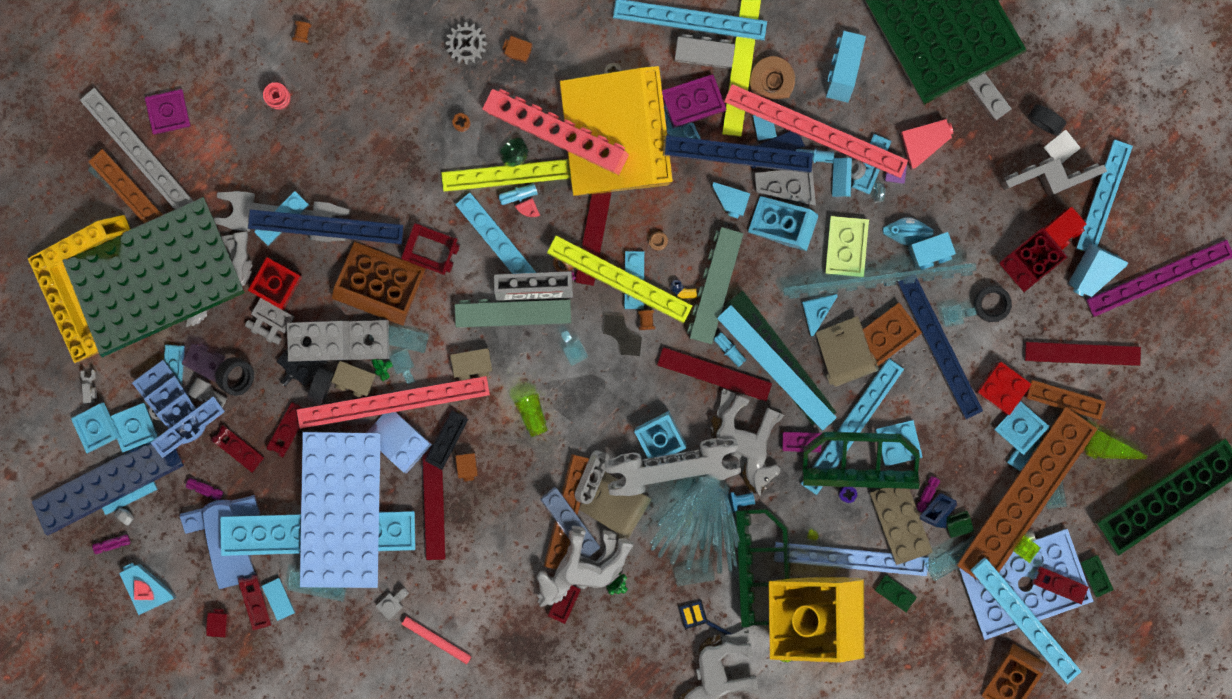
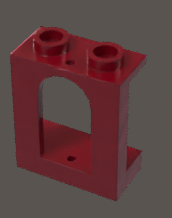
M414 223L401 259L446 276L447 272H451L454 264L451 261L453 254H458L461 244H458L459 240L457 238ZM419 236L447 246L450 251L447 261L438 263L413 254Z

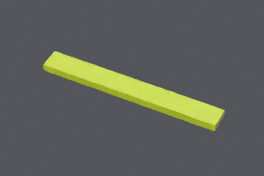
M741 0L739 17L758 20L761 0ZM736 37L729 90L733 84L748 91L755 45L754 39ZM727 104L722 134L741 137L745 111Z
M568 159L441 172L444 192L571 179Z
M555 236L547 251V254L681 323L685 322L692 308V305L558 236Z

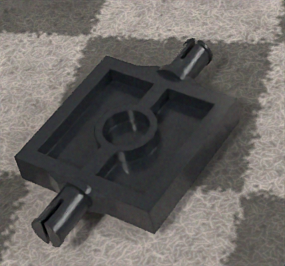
M306 336L303 339V344L309 347L312 341ZM287 349L276 361L287 373L280 383L286 387L292 379H295L307 387L314 379L319 367L323 368L329 360L288 361Z

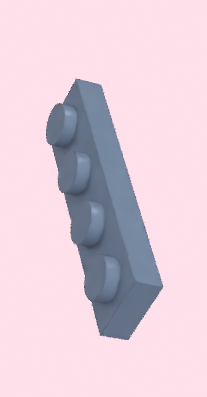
M554 487L540 498L543 505L568 538L572 526H580L585 529L586 533L582 543L581 556L588 558L600 548L557 488Z

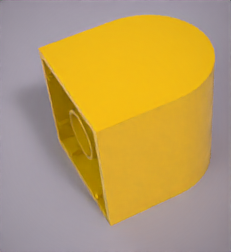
M808 577L769 581L770 660L841 663L865 658L864 579Z

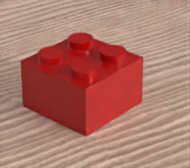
M1069 207L1046 225L1044 229L1063 250L1070 244L1069 239L1071 237H1078L1085 231L1083 227L1087 223L1073 207Z
M266 257L248 291L281 310H285L303 277Z
M997 362L975 393L1005 415H1010L1032 384L1004 363Z

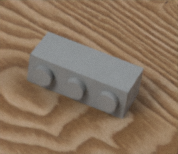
M682 34V37L677 39L675 62L732 69L735 44H731L730 40L721 39L720 42H714L709 37H701V40L693 39L692 35Z

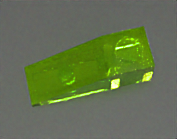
M1099 430L1095 432L1084 448L1087 451L1086 455L1095 460L1097 458L1147 459L1148 457Z

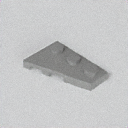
M787 170L755 173L756 193L816 206L813 170L811 173Z

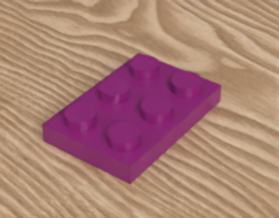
M713 74L662 91L663 104L672 128L727 110Z

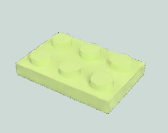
M830 216L825 274L864 277L869 220Z

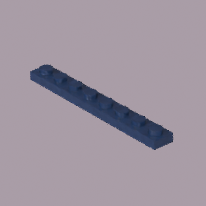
M664 136L663 156L804 173L812 172L813 153Z
M249 209L247 229L402 244L403 225Z
M913 274L897 282L965 420L983 412L916 275Z

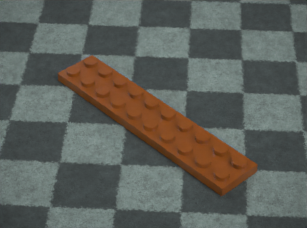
M1064 407L956 566L978 580L970 570L983 558H986L999 573L1089 443L1097 428L1067 407Z

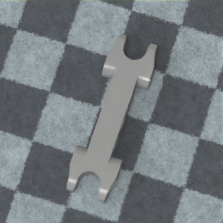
M240 191L218 192V199L228 200L232 203L233 213L227 218H214V221L217 225L225 226L232 230L250 232V229H247L249 209L274 212L279 206L254 203V193ZM314 201L313 211L304 210L300 215L334 218L338 215L350 216V210L331 203ZM309 235V240L346 241V239Z
M714 438L702 441L700 443V450L642 460L641 455L638 453L622 454L604 462L606 472L623 474L620 480L608 484L609 495H638L645 492V485L699 475H704L705 480L710 482L724 480L741 472L739 462L722 460L726 454L738 450L736 439Z

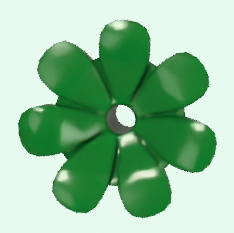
M372 359V365L377 369L374 371L375 374L380 376L381 381L387 380L390 377L387 370L393 367L392 362L388 360L383 363L381 359Z
M619 573V577L607 585V593L610 595L626 593L628 590L625 586L627 576Z

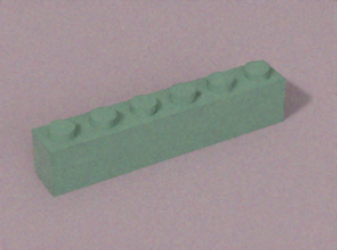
M721 227L720 231L716 230L713 241L717 243L715 250L711 249L708 257L711 264L710 268H705L703 278L706 279V282L699 289L697 297L701 299L699 305L695 304L692 315L696 317L694 323L689 324L687 334H690L689 339L712 345L719 322L717 318L721 315L744 233Z
M555 298L553 301H547V299H536V301L524 299L517 300V302L500 300L497 301L498 303H490V299H482L474 304H471V300H459V304H455L456 328L571 323V300L566 298Z

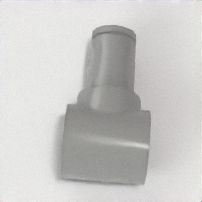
M196 377L188 395L202 402L214 396L223 408L228 398L214 391L213 387H211L212 384Z

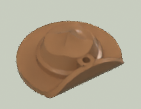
M776 56L762 59L756 64L751 73L750 85L752 92L768 100L789 98L795 85V74L792 66L785 59Z

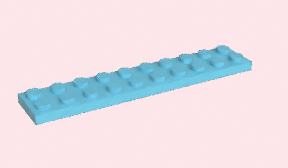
M414 511L379 512L378 551L415 550ZM301 514L220 517L221 556L300 553Z

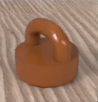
M555 258L553 261L557 272H569L574 269V267L564 262L562 263L565 268L561 269L558 265L560 260Z

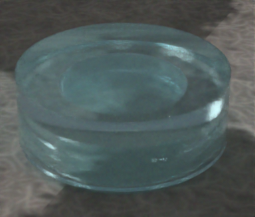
M875 183L874 201L883 202L885 186L883 183Z

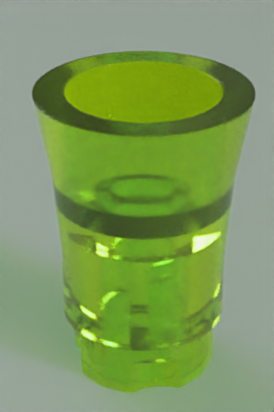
M539 393L513 402L531 437L548 431L547 422L540 404Z

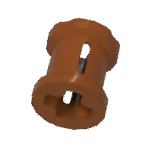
M295 21V34L291 40L308 44V32L312 24Z
M458 113L454 116L452 123L455 129L459 132L467 131L470 127L468 116L463 113ZM459 118L467 121L464 123V127L456 125L459 122Z
M654 310L638 311L640 315L639 330L656 329L653 325Z

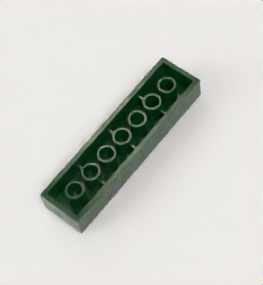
M1220 438L1093 522L1114 555H1121L1231 482V445L1226 438Z

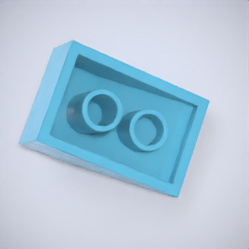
M760 196L748 232L789 247L807 251L819 215L811 209Z

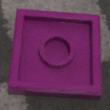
M183 89L145 97L153 135L191 127Z

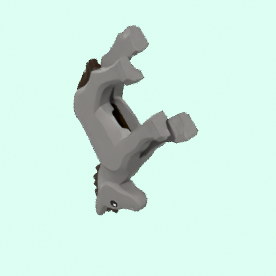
M723 389L720 407L717 411L718 417L713 416L710 420L712 426H710L712 439H736L738 450L730 453V455L739 459L742 456L746 457L742 472L744 475L743 481L750 491L761 496L763 490H767L766 485L775 476L779 475L781 471L780 466L776 464L766 467L764 463L767 455V440L771 430L784 415L767 408L757 434L735 429V415L742 407L747 406L750 400Z
M748 627L733 634L724 635L722 638L720 634H714L712 638L708 637L699 646L700 668L696 670L698 680H702V685L687 689L678 699H719L727 693L737 691L759 694L756 676L728 680L721 661L723 657L730 653L743 654L747 658L753 657L751 643H749L751 641ZM740 641L745 642L744 644H735Z

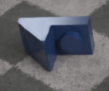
M940 493L920 515L919 519L934 527L946 528V518L957 506V501Z

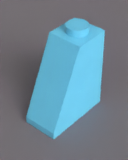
M1090 243L1068 284L1074 288L1073 291L1081 296L1087 294L1092 297L1122 271L1128 262Z
M134 563L123 567L124 571L119 573L138 615L176 598V595L141 564L135 566ZM134 580L143 581L148 584L154 593V600H134Z

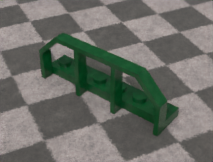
M823 432L804 446L802 465L803 486L919 489L918 470L920 453L902 434ZM826 440L843 441L841 469L807 468L808 454ZM848 441L877 442L875 470L845 469ZM882 442H900L915 456L913 471H880Z
M769 509L736 511L741 627L769 625V620L755 621V611H752V603H754L755 596L754 592H751V587H769V582H754L753 572H750V565L753 564V555L750 552L784 551L785 579H790L788 527ZM765 513L783 530V547L749 548V545H752V535L749 534V526H751L750 514Z

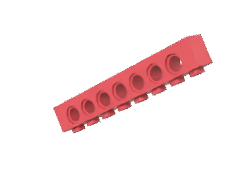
M491 90L482 108L486 113L612 173L620 174L629 156L624 151L625 147L615 143L613 146L603 136L598 135L596 138L586 128L582 127L579 130L575 128L576 124L565 119L562 122L558 120L559 116L554 113H543V109L537 105L532 104L530 107L525 104L526 101L516 96L513 99L509 97L510 93L505 90ZM510 103V108L504 111V106ZM527 111L526 116L520 119L521 113ZM543 118V123L540 126H536L537 121ZM559 126V132L553 134V129ZM576 134V139L569 142L570 136ZM593 142L592 147L586 150L587 143ZM609 149V155L603 158L602 153Z

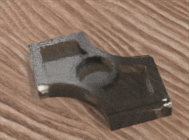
M605 315L604 334L612 336L619 343L621 355L640 356L642 337L632 334L627 329L624 316Z

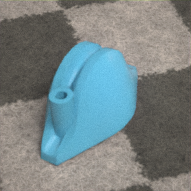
M905 217L883 227V234L902 245L910 246L932 237L933 229L917 219Z

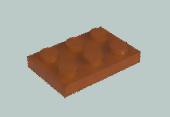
M897 303L863 329L869 350L874 355L878 366L922 334L900 303Z

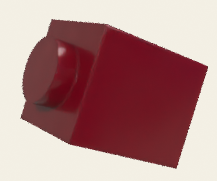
M213 609V612H209L207 615L206 636L227 637L230 613H225V609Z

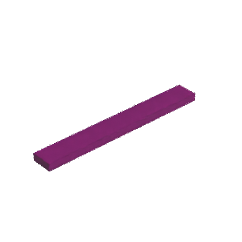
M1224 240L1088 298L1085 301L1092 317H1096L1231 259V247L1228 240Z

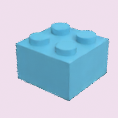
M948 232L908 246L915 268L920 267L921 270L934 266L933 262L935 261L941 264L952 260L951 256L956 254Z
M670 411L636 427L634 430L648 458L676 454L686 449L687 444Z

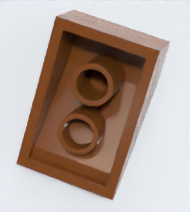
M1012 644L981 696L985 699H1027L1043 675L1046 663L1017 645Z

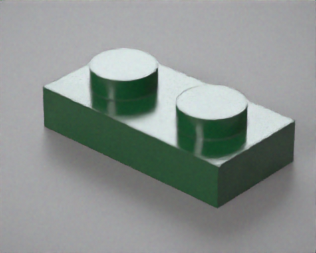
M1098 555L1080 562L1095 598L1114 590Z
M884 575L875 588L877 593L906 613L917 598L887 575Z

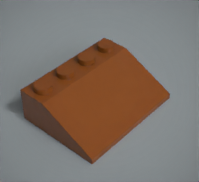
M354 242L334 286L332 299L404 326L426 269Z

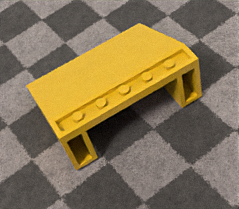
M659 66L637 68L559 82L564 121L565 119L576 124L575 128L579 130L582 127L592 132L591 135L596 138L598 135L605 137L609 140L608 143L613 146L615 143L625 147L624 151L629 154L620 174L617 175L568 152L573 196L668 186L673 182L670 156H663L664 136L667 135ZM576 134L570 136L569 142L576 139ZM593 142L587 143L586 150L592 147ZM609 149L602 153L603 158L609 155Z
M125 215L96 221L28 258L74 363L87 359L99 352L62 260L71 258L131 230Z

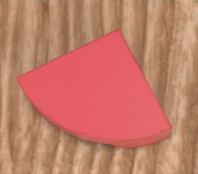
M533 198L515 205L516 209L524 216H540Z
M134 580V600H154V593L151 587L143 581Z

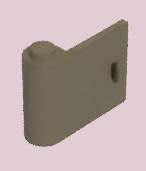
M858 316L816 332L829 373L827 374V379L830 385L833 384L835 387H838L879 370L877 361L869 350Z
M605 472L593 501L589 504L582 503L579 510L615 531L616 537L629 539L652 499L644 494L632 496L609 495L608 484L618 479Z

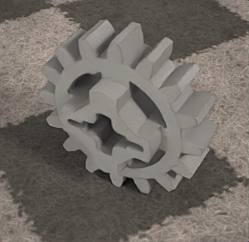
M465 22L464 27L457 24V30L451 28L453 34H447V38L450 41L445 42L447 46H450L447 52H453L451 58L455 59L457 57L459 64L464 60L466 65H468L469 60L475 63L476 57L482 59L480 53H486L483 46L487 45V42L482 41L486 38L485 34L480 35L482 29L478 28L475 30V24L468 27L467 22ZM469 31L472 33H470L469 35H463L461 32ZM455 38L458 40V46L456 47V49H454ZM477 38L479 39L478 50L475 47V41L477 40ZM463 40H465V41H469V40H470L469 43H470L471 46H470V47L465 46V47L463 48V43H462V41H463ZM464 52H470L472 54L470 56H462Z

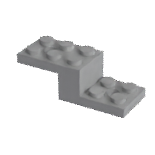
M1051 157L1040 162V166L1037 168L1034 164L1023 169V174L1018 175V172L1008 175L1004 178L1005 181L1001 183L1003 190H1006L1039 176L1049 197L1107 172L1105 165L1098 166V163L1085 168V173L1081 174L1080 171H1077L1067 176L1060 158L1054 160Z
M388 320L287 323L288 361L390 359ZM369 334L374 338V342L370 346L365 342V338ZM306 336H309L312 341L309 347L303 344V339Z

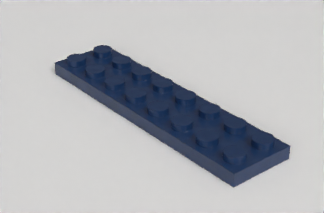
M148 442L31 502L44 534L49 536L183 467L184 464L177 448L162 458L151 442Z

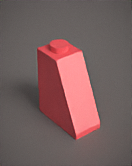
M947 119L900 133L910 170L918 167L952 138L953 128L951 123H947Z

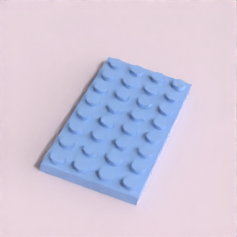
M303 432L300 587L378 588L381 433Z

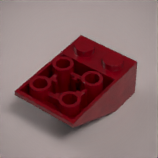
M1042 227L1005 256L999 264L1020 289L1025 292L1068 256Z

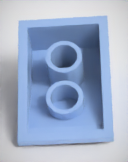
M397 412L382 414L366 432L381 433L380 451L404 473H408L432 445Z

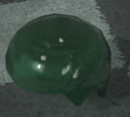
M514 138L500 150L501 160L508 167H516L524 163L528 157L529 149L522 138Z

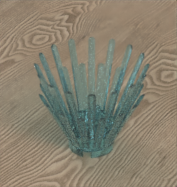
M699 477L698 483H696L694 478L691 487L659 520L660 522L657 527L661 526L664 522L665 524L650 542V544H653L651 551L656 549L664 536L668 537L658 554V558H661L671 541L676 538L682 528L680 539L670 560V564L674 565L683 544L685 546L689 545L695 529L686 569H691L697 544L700 541L699 549H704L702 572L707 573L713 529V546L715 552H717V572L721 574L722 513L728 570L732 572L730 550L732 551L734 566L737 567L734 545L738 548L740 540L728 498L729 487L726 484L723 489L719 487L720 481L716 479Z

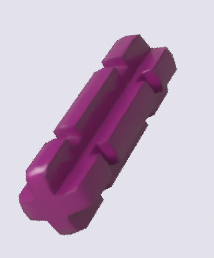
M933 476L930 477L928 486L926 485L920 497V502L916 505L917 510L922 513L927 509V504L930 503L936 491L935 488L940 483V480Z
M189 478L186 483V488L190 490L194 489L195 492L207 497L211 496L215 500L222 498L223 491L219 489H214V487L197 482V480Z
M126 534L120 536V538L116 537L102 543L93 544V552L99 554L103 553V551L106 552L119 548L121 545H129L130 538Z

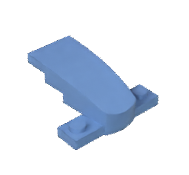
M164 360L132 382L159 419L169 428L151 442L162 458L181 444L198 439L204 433L206 426L225 412L214 396L196 408Z
M255 495L233 501L216 500L207 504L204 508L180 514L185 534L205 529L211 563L219 589L238 585L239 578L244 577L247 579L255 574L251 555L221 556L220 520L222 516L260 515Z

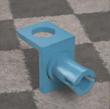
M731 492L730 494L713 497L712 503L715 516L735 513L739 509L738 507L754 505L753 492L738 496ZM719 500H726L728 502L726 510L721 511L718 509L717 503Z

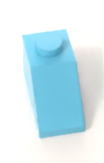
M713 182L712 188L723 210L728 212L727 216L737 219L739 216L743 217L750 193Z

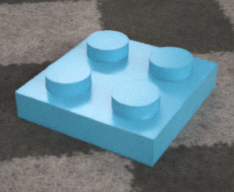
M1020 401L1012 413L1007 415L996 427L995 431L1024 456L1050 427Z
M100 403L71 418L86 453H90L120 438L105 403Z
M145 403L110 416L120 437L117 440L122 453L151 442L158 437Z
M914 420L876 429V433L902 434L919 450L920 458H922ZM882 442L881 454L884 466L915 459V456L900 442Z

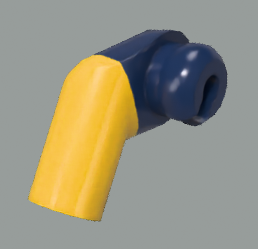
M672 281L670 288L679 299L697 298L696 288L686 289L681 284V281Z

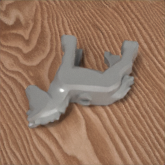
M248 232L221 236L229 250L231 261L242 286H244L249 281L252 273L250 269L253 267L252 261H246L248 258ZM207 311L185 320L186 327L200 324L201 320L207 317Z
M572 526L571 531H569L571 544L568 547L567 554L560 562L554 578L548 576L545 571H540L537 574L540 593L537 595L539 597L537 601L539 606L553 605L554 602L561 601L563 596L567 595L571 585L585 589L587 587L602 588L612 583L619 577V573L622 571L626 557L634 546V542L619 538L618 549L615 553L617 534L604 530L602 538L605 542V550L603 555L597 561L580 556L586 533L585 529L580 526Z

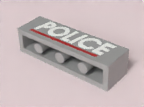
M986 74L965 83L992 122H995L1011 110V107Z
M572 272L494 275L496 301L572 298Z

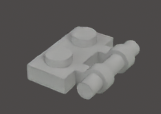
M260 298L251 314L258 319L255 323L248 320L245 327L251 329L252 333H258L265 337L266 341L279 345L282 338L276 335L278 330L286 333L287 323H292L294 316ZM265 322L272 326L271 331L261 327L262 323Z

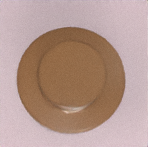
M654 232L649 237V245L654 250H663L668 244V238L663 232Z

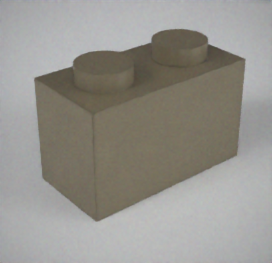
M489 348L450 355L454 378L459 377V381L471 379L470 375L478 374V378L489 376V372L493 371Z
M339 361L331 382L335 384V388L345 391L346 388L353 391V395L363 398L364 395L369 396L377 375Z

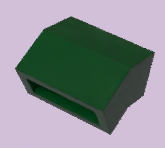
M968 511L947 516L946 527L950 538L974 532Z

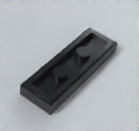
M451 410L425 462L443 470L469 419Z

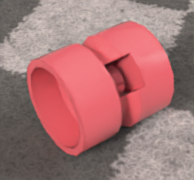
M276 82L265 87L263 98L271 108L282 110L289 105L291 94L286 87Z

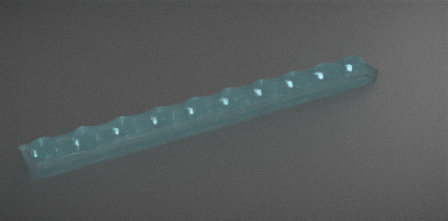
M976 263L785 287L783 290L784 296L788 295L789 299L799 298L802 293H808V296L819 295V291L827 290V294L838 293L840 288H846V291L858 290L857 286L865 285V289L876 288L878 283H884V286L896 285V281L903 280L904 284L914 283L916 278L930 281L934 280V276L942 275V279L953 278L955 273H961V276L973 275L972 271L977 270Z

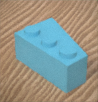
M843 31L842 37L837 38L835 48H838V52L832 58L831 65H834L833 71L830 70L827 82H830L827 98L849 102L855 86L866 36Z

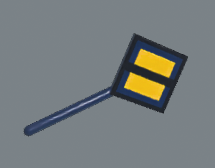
M702 600L678 606L685 630L707 624L726 635L732 634L707 620Z

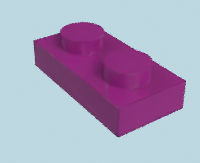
M783 432L782 451L803 452L804 446L822 433ZM821 445L811 452H821Z

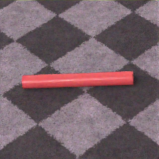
M406 616L403 626L466 665L468 664L472 656Z

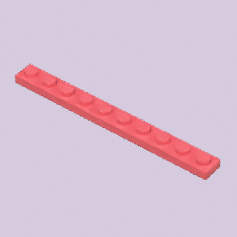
M733 84L724 101L726 104L895 177L901 178L907 165V159Z
M487 376L297 409L299 427L303 429L490 396Z

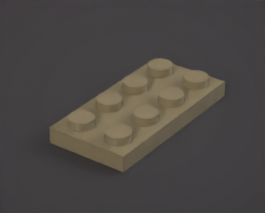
M882 488L869 493L896 566L933 553L923 524L919 519L920 516L910 489Z

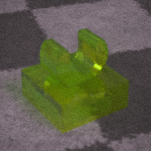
M1023 536L1013 552L1030 563L1041 547L1026 536Z

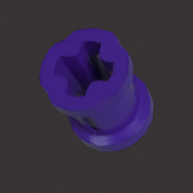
M842 487L839 490V497L846 503H852L857 498V491L853 487ZM846 489L853 492V495H850V499L843 496L846 493Z

